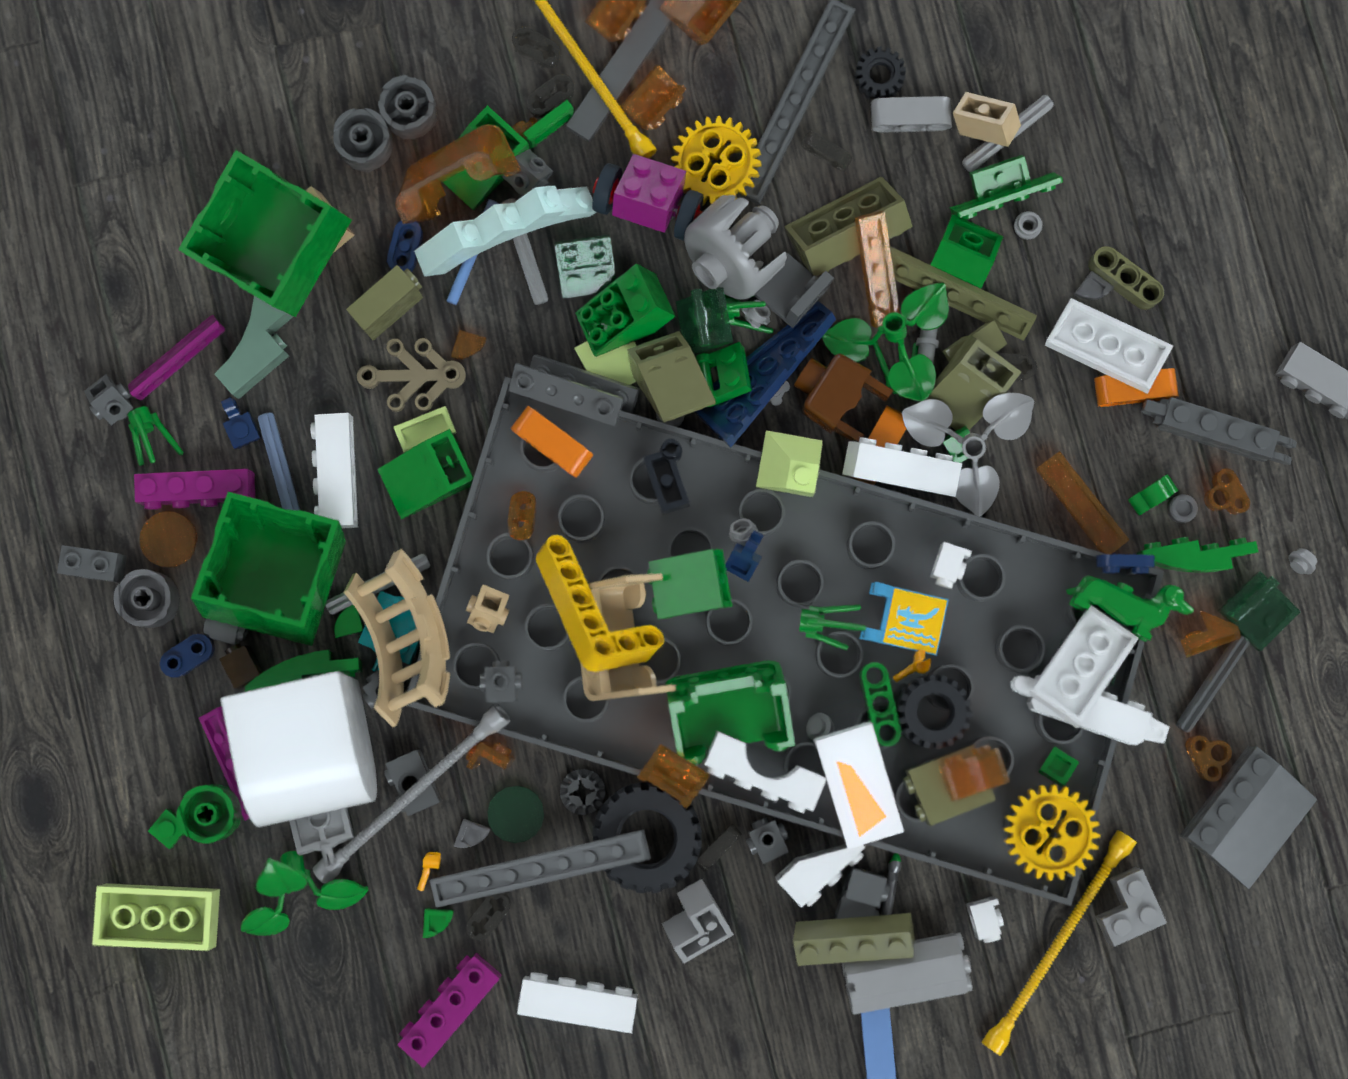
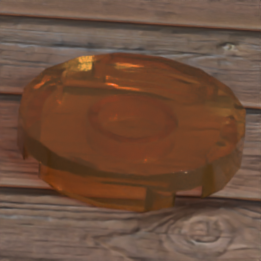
M161 512L153 515L145 522L140 532V546L143 554L150 562L161 567H176L184 564L194 554L197 532L187 517L176 512Z

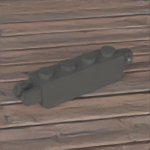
M1173 397L1168 400L1161 398L1159 403L1145 400L1140 412L1154 417L1153 423L1158 424L1157 428L1161 431L1256 461L1265 462L1271 460L1290 465L1292 457L1275 452L1274 450L1276 444L1285 448H1295L1297 444L1296 440L1279 435L1280 431Z

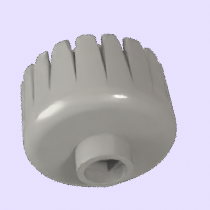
M722 195L688 225L685 230L684 242L687 253L693 262V272L705 286L710 289H717L735 299H748L755 295L785 266L786 252H783L761 270L760 268L764 264L762 261L755 262L754 259H748L771 238V233L776 232L779 221L771 209L762 205L754 207L752 212H748L731 229H728L749 202L744 198L735 199V195Z

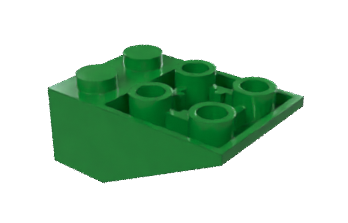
M487 105L467 126L433 174L474 211L504 180L502 176L513 158L530 149L529 144Z
M637 263L575 312L595 357L653 334L675 317L657 275Z
M450 429L421 442L377 469L401 520L471 487L474 479L470 466L454 433Z

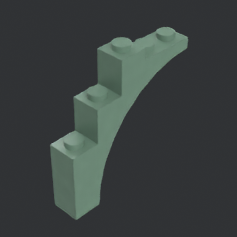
M254 296L250 320L242 340L231 357L215 373L216 377L237 399H240L289 357L284 350L287 344L277 333L274 336L272 335L294 316L272 307Z

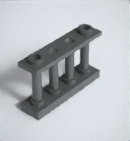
M536 354L532 357L530 367L519 363L515 364L509 391L616 426L620 411L634 413L640 388Z

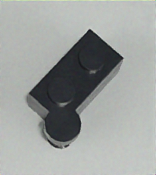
M672 438L663 442L660 452L643 457L662 516L690 506L676 464L682 457V446L677 440Z

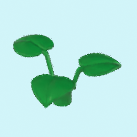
M945 283L931 284L909 294L902 303L901 314L890 313L886 315L882 322L883 326L878 327V332L872 339L870 326L864 320L857 318L839 322L827 330L822 339L827 349L834 356L843 354L856 362H861L869 355L868 345H874L881 335L884 334L888 341L898 343L904 360L895 363L891 367L888 375L890 387L896 394L904 398L924 401L930 396L935 386L936 372L934 365L923 354H917L909 359L903 339L907 335L906 325L912 327L917 324L920 329L928 331L937 329L945 323L949 313Z
M297 851L284 853L280 857L281 863L269 858L263 872L256 881V889L263 895L279 896L278 905L275 910L261 907L250 912L241 923V931L260 936L274 935L284 931L290 922L287 914L280 913L283 909L285 893L290 894L293 891H299L306 886L307 882L314 895L319 896L316 900L317 905L329 910H340L356 904L366 895L368 886H362L351 880L337 879L325 883L320 890L311 878L310 870L305 869L303 855H298Z

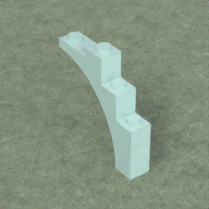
M555 185L535 187L514 203L491 206L474 220L452 222L414 252L424 276L445 274L471 257L514 237L556 223L592 216L596 213L592 209V196L587 187L556 189Z

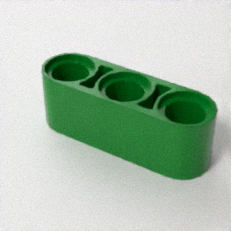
M869 663L859 673L868 720L872 723L877 743L882 746H892L899 741L901 730L888 672L880 663ZM869 668H876L880 671L881 679L877 684H871L867 681L866 673ZM877 696H882L887 701V708L882 713L876 712L872 706V702ZM885 724L890 725L894 731V735L889 741H883L879 736V730Z

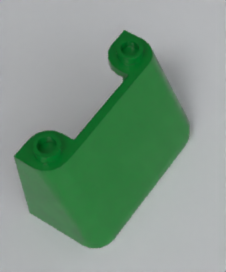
M761 661L681 675L669 679L665 684L666 686L675 685L676 690L667 692L680 766H697L701 764L707 757V750H709L717 731L744 743L764 740L766 747L774 751H782L788 747L795 746L786 683L781 666L776 661Z

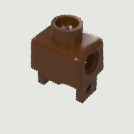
M843 354L835 355L827 367L811 358L794 384L795 387L808 395L802 407L803 414L830 435L835 431L851 442H859L860 437L864 435L841 419L848 410L855 408L861 399L862 387L885 402L893 390L870 376L872 370Z

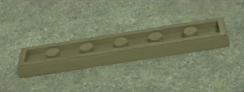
M886 244L873 270L915 290L931 284L945 283L949 306L985 323L995 320L1000 330L1023 341L1037 315Z

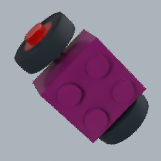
M633 154L623 176L621 167L609 163L605 165L593 187L592 209L597 213L608 215L613 208L612 216L664 233L672 216L676 217L674 237L684 241L686 228L703 212L701 210L704 196L700 192L689 190L680 206H678L684 191L686 171Z

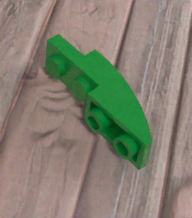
M1188 537L1172 539V545L1163 547L1161 542L1145 544L1144 550L1136 552V554L1154 555L1155 566L1180 572L1208 573L1233 569L1231 558L1251 555L1259 551L1257 542L1247 543L1246 538L1230 540V546L1219 548L1218 543L1202 545L1201 551L1198 540L1189 542Z
M330 650L303 654L269 668L247 684L245 692L334 672L355 678V673L363 672L362 661L359 658L333 660V653Z

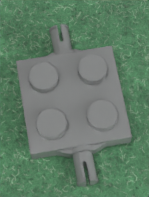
M347 808L289 820L297 854L303 855L313 851H321L325 867L330 866V864H337L332 848L339 843L354 839Z

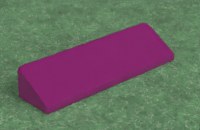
M214 315L209 316L128 384L130 394L138 400H143L225 331L224 326Z
M220 706L199 717V720L227 783L240 802L242 816L246 821L250 819V816L245 808L238 786L223 706Z

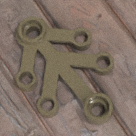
M420 338L415 342L416 352L420 356H426L437 368L425 369L405 350L404 344L399 339H391L387 343V351L391 356L399 358L410 370H377L374 366L365 365L358 370L357 380L367 389L375 388L380 382L410 381L398 394H392L388 397L387 406L394 412L403 410L405 402L426 381H437L426 394H419L415 398L416 407L420 411L425 412L432 408L433 402L447 388L455 389L464 383L466 379L464 367L456 361L446 362L432 348V344L428 339ZM395 343L400 344L398 352L391 351V346ZM421 343L428 344V349L425 352L419 351ZM455 370L457 373L456 377L453 379L447 378V372ZM370 371L373 374L372 378L368 381L364 380V373ZM395 398L401 400V404L397 408L391 406V402ZM427 398L429 400L428 405L420 407V399Z

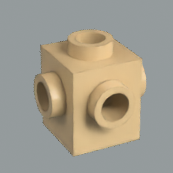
M482 585L478 596L472 595L466 611L470 612L467 623L473 625L479 631L494 633L498 624L503 626L509 613V609H506L505 606L510 595Z

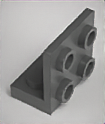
M786 253L785 266L754 296L760 301H765L769 309L794 328L828 290L834 277L827 271L819 278L816 275L813 276L797 260Z

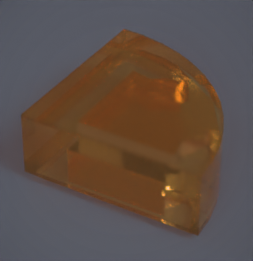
M530 117L526 124L524 121H520L512 126V128L524 138L523 133L538 121L536 118Z
M459 330L451 357L454 359L470 357L484 347L487 339Z

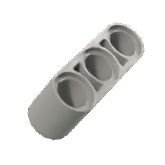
M936 96L874 99L871 101L872 130L875 132H912L950 129L952 127L951 98Z

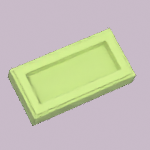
M446 406L394 426L404 453L421 442L448 429L454 434L457 433Z

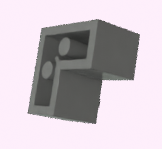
M848 865L834 919L879 916V910H875V908L880 907L881 901L886 902L890 889V885L886 883L887 878L881 874Z

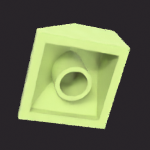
M766 431L756 487L813 497L820 465L822 440Z

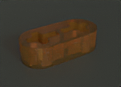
M521 491L515 493L510 500L508 532L513 539L526 540L534 533L536 498L530 492ZM522 504H526L525 510H520ZM519 521L524 522L523 527H519Z

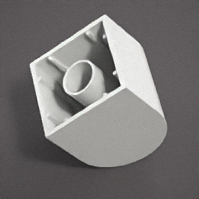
M334 672L221 698L238 786L245 808L252 822L257 827L376 800L377 779L375 762L358 680L342 673Z

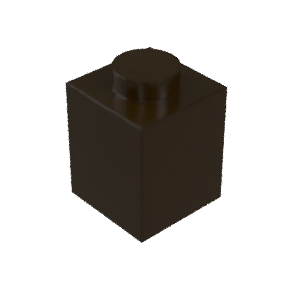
M240 643L225 650L226 655L219 659L234 689H243L254 678L264 672L251 646H241Z

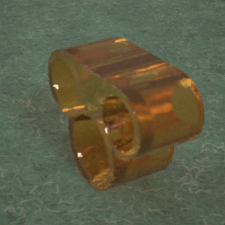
M1227 468L1216 472L1212 477L1214 487L1206 491L1204 495L1205 505L1212 511L1226 509L1232 515L1246 512L1250 507V500L1235 472ZM1223 474L1227 475L1229 479L1228 484L1223 483L1221 479ZM1216 490L1224 493L1226 498L1224 505H1218L1214 502L1213 494ZM1236 499L1242 502L1241 509L1235 506Z
M1204 736L1189 737L1185 746L1198 775L1204 781H1218L1223 774L1221 766L1229 762L1232 756L1231 747L1228 743L1221 740L1209 741ZM1198 740L1203 745L1200 751L1195 748V743ZM1217 744L1222 746L1224 750L1223 758L1218 761L1213 759L1211 755V749ZM1211 766L1215 769V774L1212 777L1207 773L1208 768Z

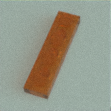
M883 211L855 217L871 326L875 328L883 326L882 322L886 315L890 313L900 314L886 216Z
M1060 451L1036 468V471L1101 553L1112 554L1129 541V538Z

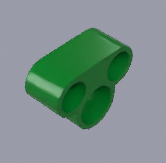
M1166 474L1129 498L1128 501L1137 515L1140 516L1179 490L1169 475Z

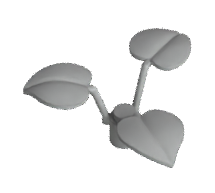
M1003 393L993 397L983 409V417L990 425L982 435L970 433L964 438L948 428L953 420L952 412L948 405L940 400L927 399L905 408L902 416L910 435L922 445L929 447L941 445L945 439V433L962 444L963 453L966 457L972 459L973 469H961L956 498L976 516L980 517L993 504L998 494L1000 483L998 474L993 467L984 465L978 468V458L983 456L986 450L984 440L988 438L989 433L993 429L996 435L1004 440H1014L1021 437L1030 425L1034 399L1021 393Z

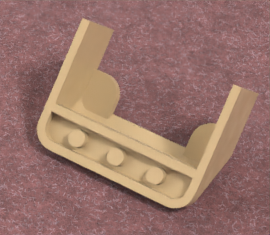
M662 574L622 576L588 584L609 632L635 628L633 609L640 608L645 601L646 590L644 583L662 580ZM639 663L598 672L589 671L581 664L584 693L591 701L676 691L675 685L656 687V676L649 666H639Z

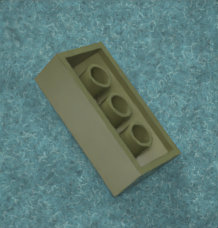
M882 176L784 226L804 266L813 276L821 275L825 271L828 272L830 269L852 260L855 256L869 249L876 248L880 243L899 236L904 231L913 227L904 199Z

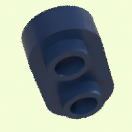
M412 219L401 220L394 228L387 256V263L391 270L398 265V260L403 257L407 258V263L403 266L398 265L403 271L408 268L412 272L416 266L417 257L414 251L421 246L423 231L420 225ZM412 231L414 236L411 239H406L404 237L406 232Z
M1128 554L1096 555V567L1102 568V573H1120V568H1131L1132 574H1148L1149 568H1155V556Z
M194 634L163 654L160 660L162 672L173 678H179L191 672L213 656L215 651L213 640L203 634ZM196 643H200L202 645V651L200 653H196L194 651V646ZM173 658L178 660V666L175 669L170 666V661Z

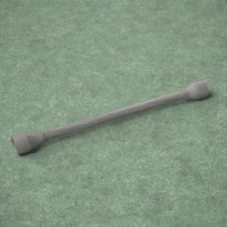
M493 705L483 715L479 725L473 729V733L457 745L449 755H446L441 762H438L433 769L428 771L425 776L419 779L417 783L401 795L396 802L391 804L388 809L364 828L346 846L334 853L337 864H330V866L325 867L322 858L314 865L313 872L315 876L324 884L332 881L339 875L344 863L349 860V857L373 837L378 830L383 828L386 823L391 821L407 804H410L415 797H418L423 790L428 788L436 778H439L444 771H447L452 764H455L479 740H484L488 735L503 729L510 722L507 713L499 705Z

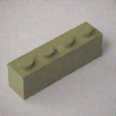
M911 913L796 922L793 943L797 966L913 958L915 938Z

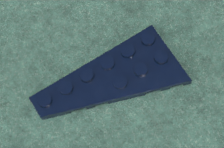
M817 301L794 328L790 325L785 326L746 357L752 391L713 407H705L694 411V413L731 448L835 322L836 318L832 311ZM719 379L713 383L714 391L720 389Z

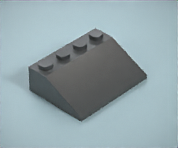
M1247 746L1179 836L1245 888L1250 889L1317 799L1264 751L1255 746Z

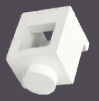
M943 542L940 545L930 577L936 579L935 584L952 589L956 579L961 580L964 575L967 563L962 562L963 558H969L972 551Z
M994 896L966 903L974 935L978 940L983 939L984 943L1001 939L1000 926L1004 925L1000 910L994 909L995 905H999L998 899Z

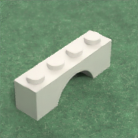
M718 731L704 760V765L709 767L708 773L722 779L725 774L736 778L734 784L748 790L753 785L763 790L762 796L776 802L781 797L790 801L788 807L802 813L805 812V809L814 810L827 779L798 765L789 773L780 777L762 776L756 773L749 765L746 757V744Z

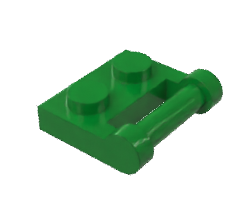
M740 342L711 354L702 353L695 357L715 399L716 404L708 407H713L752 391L745 349ZM717 366L720 389L714 391L711 368Z

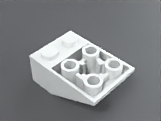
M843 844L796 857L775 878L801 908L805 904L810 907L820 898L821 894L819 891L826 884L831 887L842 877L840 871L847 864L852 867L864 856L861 851L865 847L860 845L848 849L847 845Z

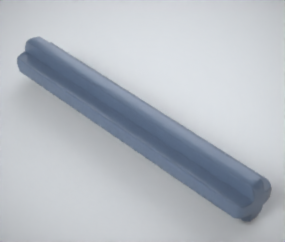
M264 413L258 416V421L282 509L300 510L275 416L273 413Z

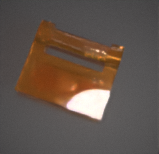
M659 744L640 770L637 778L643 782L649 781L678 799L679 804L687 808L705 785L710 774L662 744Z

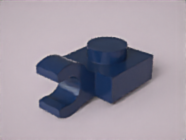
M232 397L221 401L230 419L223 423V426L235 450L261 439L260 433L249 412L241 414L235 399H232Z
M753 530L745 546L736 543L725 564L726 570L749 582L762 558L755 551L764 535Z

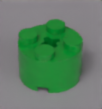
M218 784L202 785L189 790L184 795L176 813L177 823L182 833L199 843H212L229 837L239 827L242 815L240 802L230 788ZM213 809L214 815L206 818L205 812Z

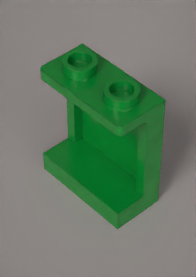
M710 549L649 561L650 569H648L647 575L662 574V580L649 582L653 587L654 593L652 607L658 619H669L675 616L732 607L722 549Z

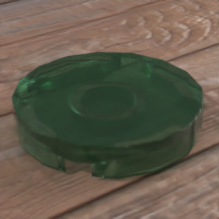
M522 786L506 787L498 792L491 800L487 812L488 822L494 834L502 840L511 843L525 842L535 836L542 827L545 817L544 806L539 796L529 788Z

